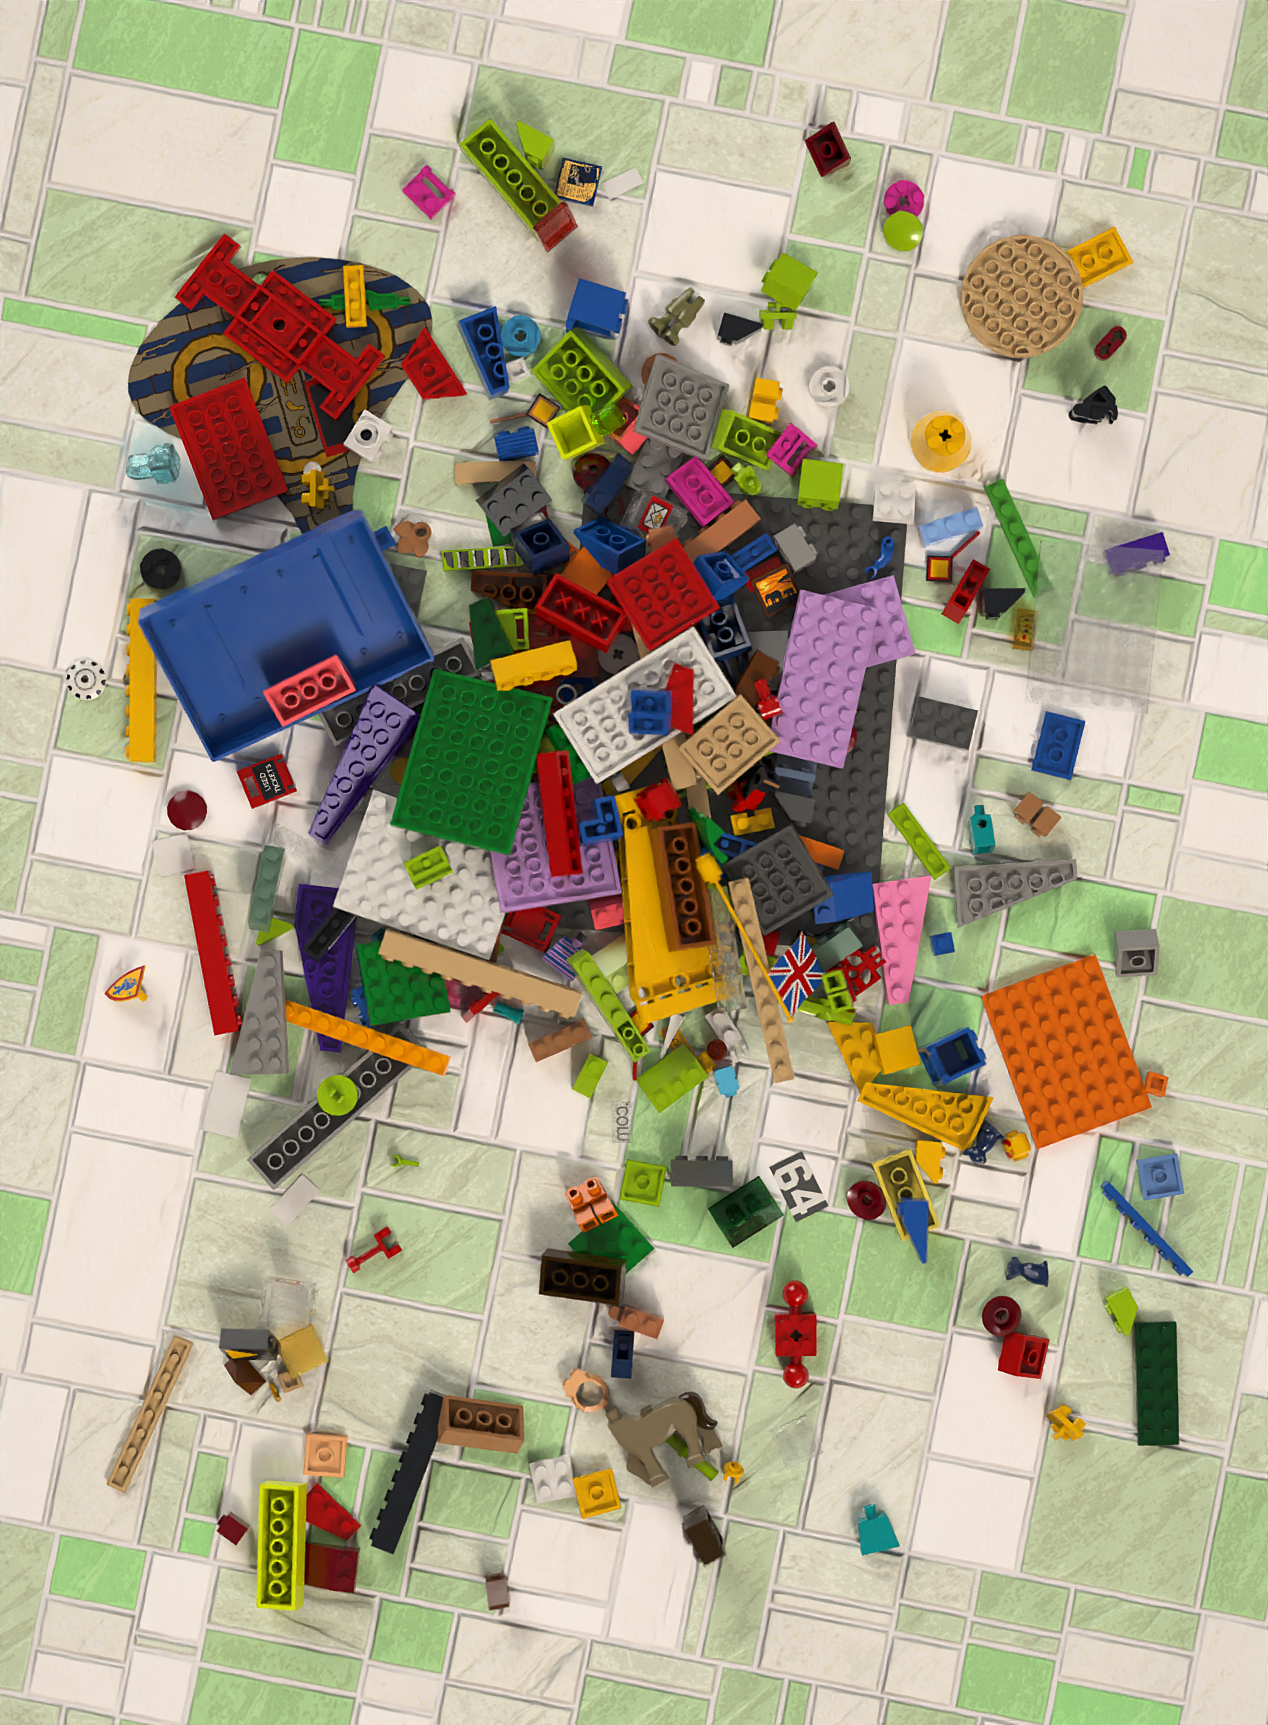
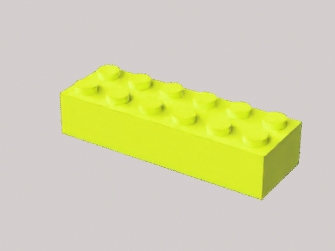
M268 1480L260 1484L256 1608L296 1611L304 1606L307 1483Z

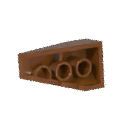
M472 570L471 591L485 597L488 596L490 599L514 609L527 608L528 614L536 615L535 607L554 575L537 574L533 576L532 573Z

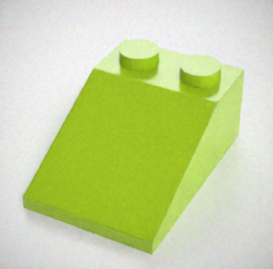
M722 409L711 449L769 471L772 461L765 455L781 435V432L735 411Z

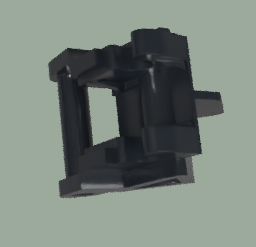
M1102 386L1085 398L1081 404L1074 405L1073 409L1068 413V417L1071 421L1097 425L1107 415L1109 417L1108 423L1111 425L1118 417L1117 405H1115L1116 398L1107 386Z

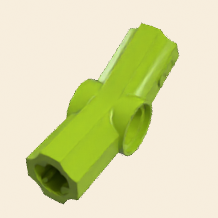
M808 996L797 1009V1011L811 1014L816 1018L827 1021L833 1020L846 1025H853L857 1010L851 1008L833 1014L828 999L814 998L812 996Z

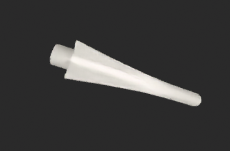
M683 1013L670 1016L666 1038L659 1056L661 1059L664 1058L675 1033L685 1018Z

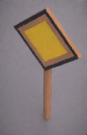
M539 393L526 413L492 419L490 423L528 416L547 429V422L554 419L561 407Z

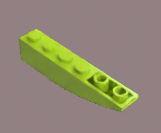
M580 949L566 959V962L594 1006L633 1062H637L651 1052L590 953Z

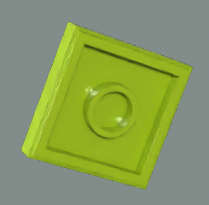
M627 1159L619 1199L660 1207L667 1166Z

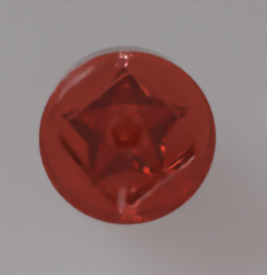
M715 1039L708 1043L707 1053L713 1060H721L727 1055V1046L722 1040Z

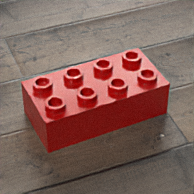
M557 573L535 607L537 616L606 654L627 621V614L623 609Z

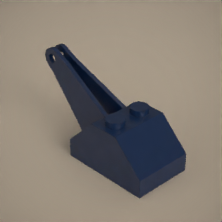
M731 594L725 599L717 600L716 602L720 608L698 621L706 648L716 663L724 660L733 684L736 686L737 682L727 659L737 656L742 676L745 670L742 654L752 651V647L734 596Z

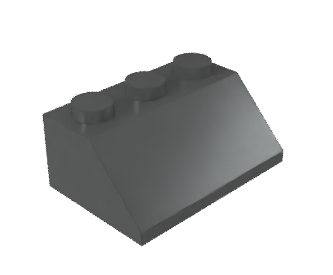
M676 1155L675 1159H671V1186L733 1187V1161L728 1160V1156H716V1160L708 1159V1156H696V1159H687L685 1155Z

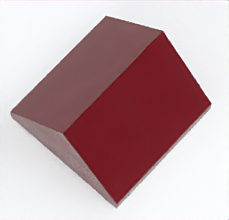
M831 122L804 140L821 177L850 165V154L835 122Z

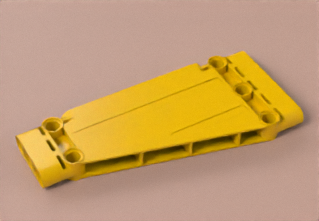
M647 787L615 796L623 836L618 842L629 997L635 1002L641 1025L731 997L725 977L726 966L719 958L721 949L714 926L715 945L669 952L649 830L681 823L677 822L676 819L677 809L667 810V818L663 817L658 821L652 820L650 822L645 820L633 798ZM627 820L632 824L631 829L626 825ZM712 965H713V966L715 967V969H716V974H715V975H714V974L712 973V971H711ZM676 977H678L680 980L679 986L675 983ZM720 978V981L714 982L715 979ZM696 985H702V987L696 988ZM640 988L644 991L643 998L639 995ZM684 990L683 993L678 994V991ZM661 996H666V998L661 999V1000H660L659 997H661ZM642 1002H648V1004L641 1006Z

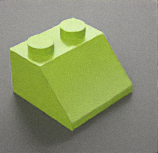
M518 120L516 123L517 134L525 159L532 168L544 170L555 149L554 139Z

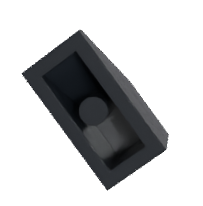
M724 312L717 339L726 346L737 345L761 332L763 323Z

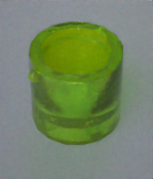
M610 402L590 415L593 426L602 437L625 425L624 416L614 402Z

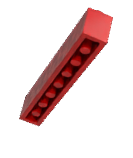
M209 870L184 875L214 1036L240 1031L243 1020L241 1014L237 1013L236 1006H239L238 995L234 994L232 987L235 986V978L229 971V966H232L230 954H226L225 946H228L226 934H222L221 926H224L222 914L218 913L217 906H220L219 895L214 892L213 886H216L215 875L211 874Z

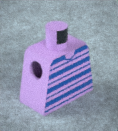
M580 931L576 933L572 940L564 936L541 959L573 982L576 976L566 962V959L582 949L581 947L588 937Z

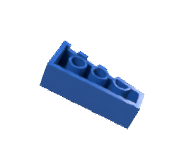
M494 306L459 320L457 325L489 400L507 394L510 388L497 308Z

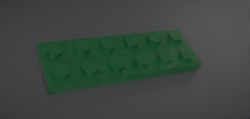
M1134 1322L1137 1445H1179L1177 1322Z

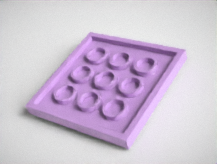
M894 575L824 594L825 596L879 609L866 668L916 654Z

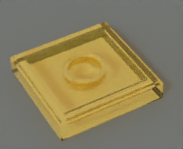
M312 1324L279 1340L281 1343L280 1356L292 1380L329 1362Z

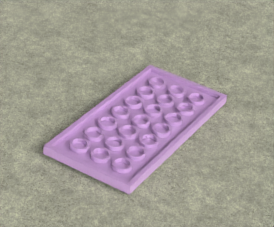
M800 590L776 694L783 713L771 717L769 728L781 742L772 748L770 752L843 769L879 609Z

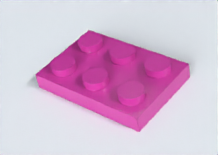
M695 456L664 480L702 528L735 503L701 460Z

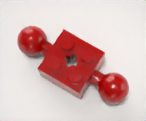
M798 1280L788 1282L782 1291L784 1301L789 1304V1312H774L775 1356H790V1364L783 1371V1380L787 1386L793 1389L803 1387L809 1379V1372L802 1364V1356H817V1315L815 1312H802V1305L807 1301L809 1292L807 1286ZM797 1329L801 1335L794 1339L790 1334L794 1333V1330Z

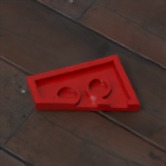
M674 663L665 691H671L672 694L670 727L693 735L694 669Z
M318 1482L307 1493L306 1522L346 1541L361 1527V1524Z

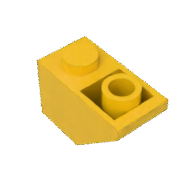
M916 1139L914 1159L930 1180L938 1184L939 1179L943 1177V1167H940V1162L945 1157V1147H942V1142Z

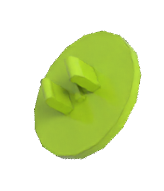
M343 1075L327 1077L318 1088V1103L330 1115L340 1116L347 1114L357 1103L358 1092L356 1085L351 1079Z

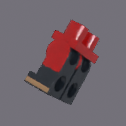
M763 756L732 782L731 786L726 790L728 796L735 800L731 804L734 811L741 814L747 808L754 811L762 801V797L771 789L776 791L781 786L771 758Z

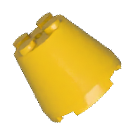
M936 411L927 414L915 425L911 434L910 446L914 457L923 468L936 473H946L956 469L967 459L972 446V437L967 424L959 416L946 411ZM944 431H946V441H942V437L939 436L940 434H943Z

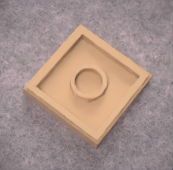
M307 1433L303 1475L344 1478L348 1436Z

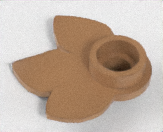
M404 521L394 527L393 530L401 536L397 546L399 553L407 554L414 551L418 558L427 553L429 549L428 540L432 534L431 528L427 523L418 522L414 524L410 521ZM424 529L425 534L423 536H419L418 530Z

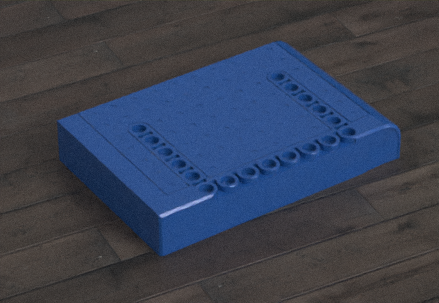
M353 510L315 527L313 530L149 604L139 611L138 624L208 756L213 762L370 690L373 683L380 686L420 665L434 660L433 650L362 510ZM337 654L354 679L356 691L282 727L263 691Z

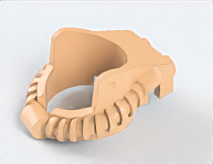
M574 1368L570 1373L571 1377L569 1379L566 1378L562 1383V1389L566 1391V1396L572 1398L573 1405L579 1408L578 1410H582V1412L592 1413L593 1411H599L601 1408L605 1410L609 1404L608 1399L610 1395L606 1381L604 1382V1379H601L600 1376L589 1375L587 1371ZM584 1382H594L602 1388L603 1399L599 1404L588 1406L579 1400L577 1396L578 1388Z

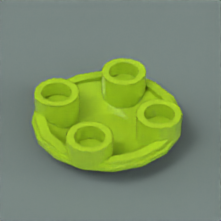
M900 210L886 220L883 234L887 244L893 249L910 251L921 242L924 226L914 214Z

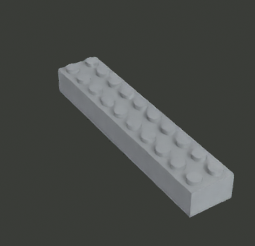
M400 1023L388 1034L422 1046L403 1023ZM372 1051L367 1052L343 1074V1076L352 1080L358 1092L357 1103L351 1111L340 1116L330 1115L320 1107L316 1098L253 1153L247 1161L268 1185L275 1190L414 1066Z

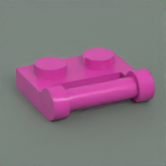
M426 165L402 189V192L432 220L454 198L456 192L453 189H449L431 172L432 169ZM425 177L444 195L441 200L422 182Z
M789 423L765 456L794 478L797 474L796 470L802 464L803 459L808 456L811 450H815L818 445L796 426ZM803 441L806 444L789 466L787 461Z

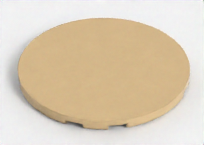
M1012 235L989 244L972 260L962 282L961 308L970 331L985 347L1007 357H1034L1054 349L1074 329L1082 310V281L1073 260L1055 243L1037 236Z

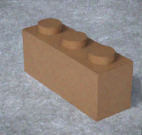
M585 1019L532 1041L528 1043L535 1062H539L593 1037Z

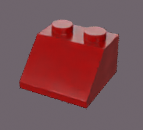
M1015 1331L1006 1335L1003 1339L997 1371L1016 1377L1041 1379L1050 1339Z

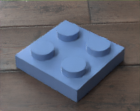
M1177 1153L1136 1160L1144 1201L1184 1194Z

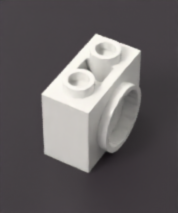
M364 410L343 446L372 463L373 460L377 461L381 456L383 450L380 448L383 443L386 442L388 444L394 433L391 430L393 427L367 410ZM364 430L370 431L372 438L366 441L363 440L360 436L361 432Z

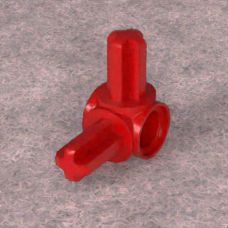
M760 679L756 681L754 685L760 698L757 705L763 721L782 714L777 696L771 695L766 680Z

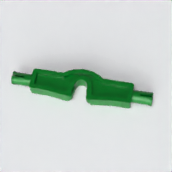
M365 290V297L369 301L368 304L371 311L398 309V305H411L410 297H398L396 293L377 294L374 291ZM332 295L331 299H319V306L332 307L333 311L345 310V295Z

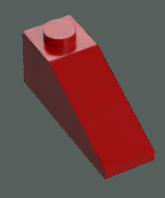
M973 559L941 614L959 624L989 573L990 568Z

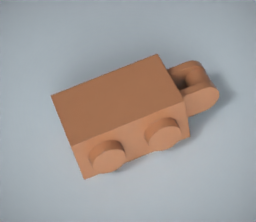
M625 1304L624 1308L612 1305L608 1310L609 1316L619 1321V1326L658 1339L664 1317Z

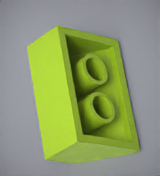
M683 1043L639 1076L636 1081L657 1111L661 1113L709 1077V1075L686 1044Z

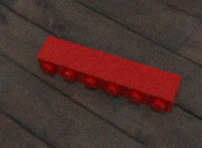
M554 751L537 754L539 787L541 790L551 878L583 874L569 752Z

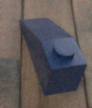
M617 453L581 498V501L595 513L601 514L612 501L634 465L620 453Z

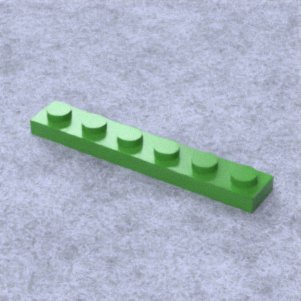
M1001 479L985 486L984 490L1033 597L1036 598L1052 591L1053 587L1004 480Z

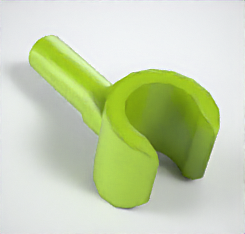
M400 1155L391 1156L398 1158L399 1161L397 1165L390 1164L392 1167H399L401 1165L419 1167V1162L403 1159Z

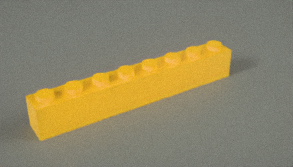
M130 598V603H127V616H130V624H127L126 632L127 636H130V644L126 646V654L130 656V664L126 666V675L130 677V685H126V696L129 697V705H126V717H129V725L126 726V738H129V746H126V758H129V762L156 763L157 658L138 624L140 609L156 602V599Z

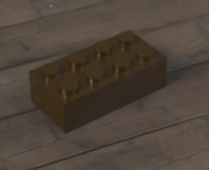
M547 1248L541 1256L539 1295L619 1306L624 1299L627 1259Z
M705 1505L683 1516V1523H681L683 1526L682 1535L688 1545L692 1544V1553L698 1564L702 1562L705 1567L726 1555L724 1539Z

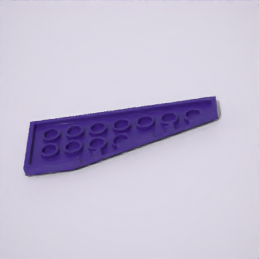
M299 884L294 926L311 1008L345 1019L357 916L318 963L305 953L302 948L335 909L333 905L339 888ZM317 1032L320 1051L341 1053L343 1041Z

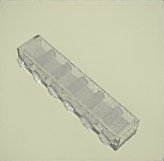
M722 886L721 888L729 901L727 886ZM717 887L707 889L716 944L708 946L718 1011L729 1012L745 1009L747 1005L732 915Z

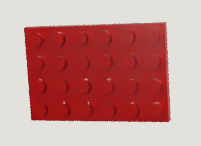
M245 377L169 406L213 521L289 492Z

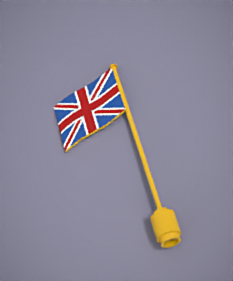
M710 853L703 855L695 860L697 863L696 868L705 883L709 881L710 885L715 883L788 1018L786 1021L789 1023L793 1022V1015L802 1002L819 987L823 981L821 976L825 972L803 932H800L794 944L776 960L767 973L718 882L721 879L720 875L723 874L715 857H712Z

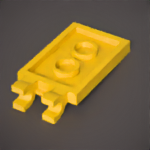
M1115 227L1066 251L1079 271L1083 289L1133 263Z

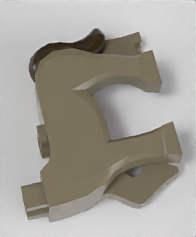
M692 1391L685 1392L679 1397L667 1399L653 1407L648 1405L640 1410L641 1413L638 1415H630L626 1412L621 1414L617 1405L606 1410V1416L609 1420L608 1428L619 1445L628 1452L626 1464L628 1472L636 1475L648 1485H651L652 1488L669 1479L668 1474L662 1468L652 1448L665 1442L675 1430L687 1443L688 1453L686 1462L688 1468L705 1460V1456L700 1448L698 1433L704 1439L703 1449L705 1455L711 1453L710 1451L713 1449H719L723 1446L714 1431L718 1421L711 1419L707 1415L702 1398Z

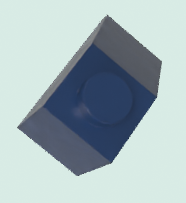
M614 1330L611 1377L631 1379L635 1331Z

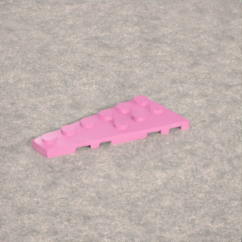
M932 875L872 884L879 949L882 955L881 960H886V963L882 965L887 1005L909 1002Z

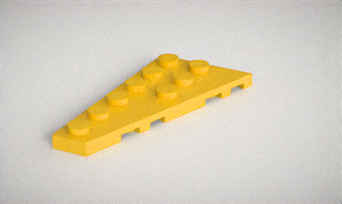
M865 1082L857 1101L964 1151L967 1148H971L994 1097Z

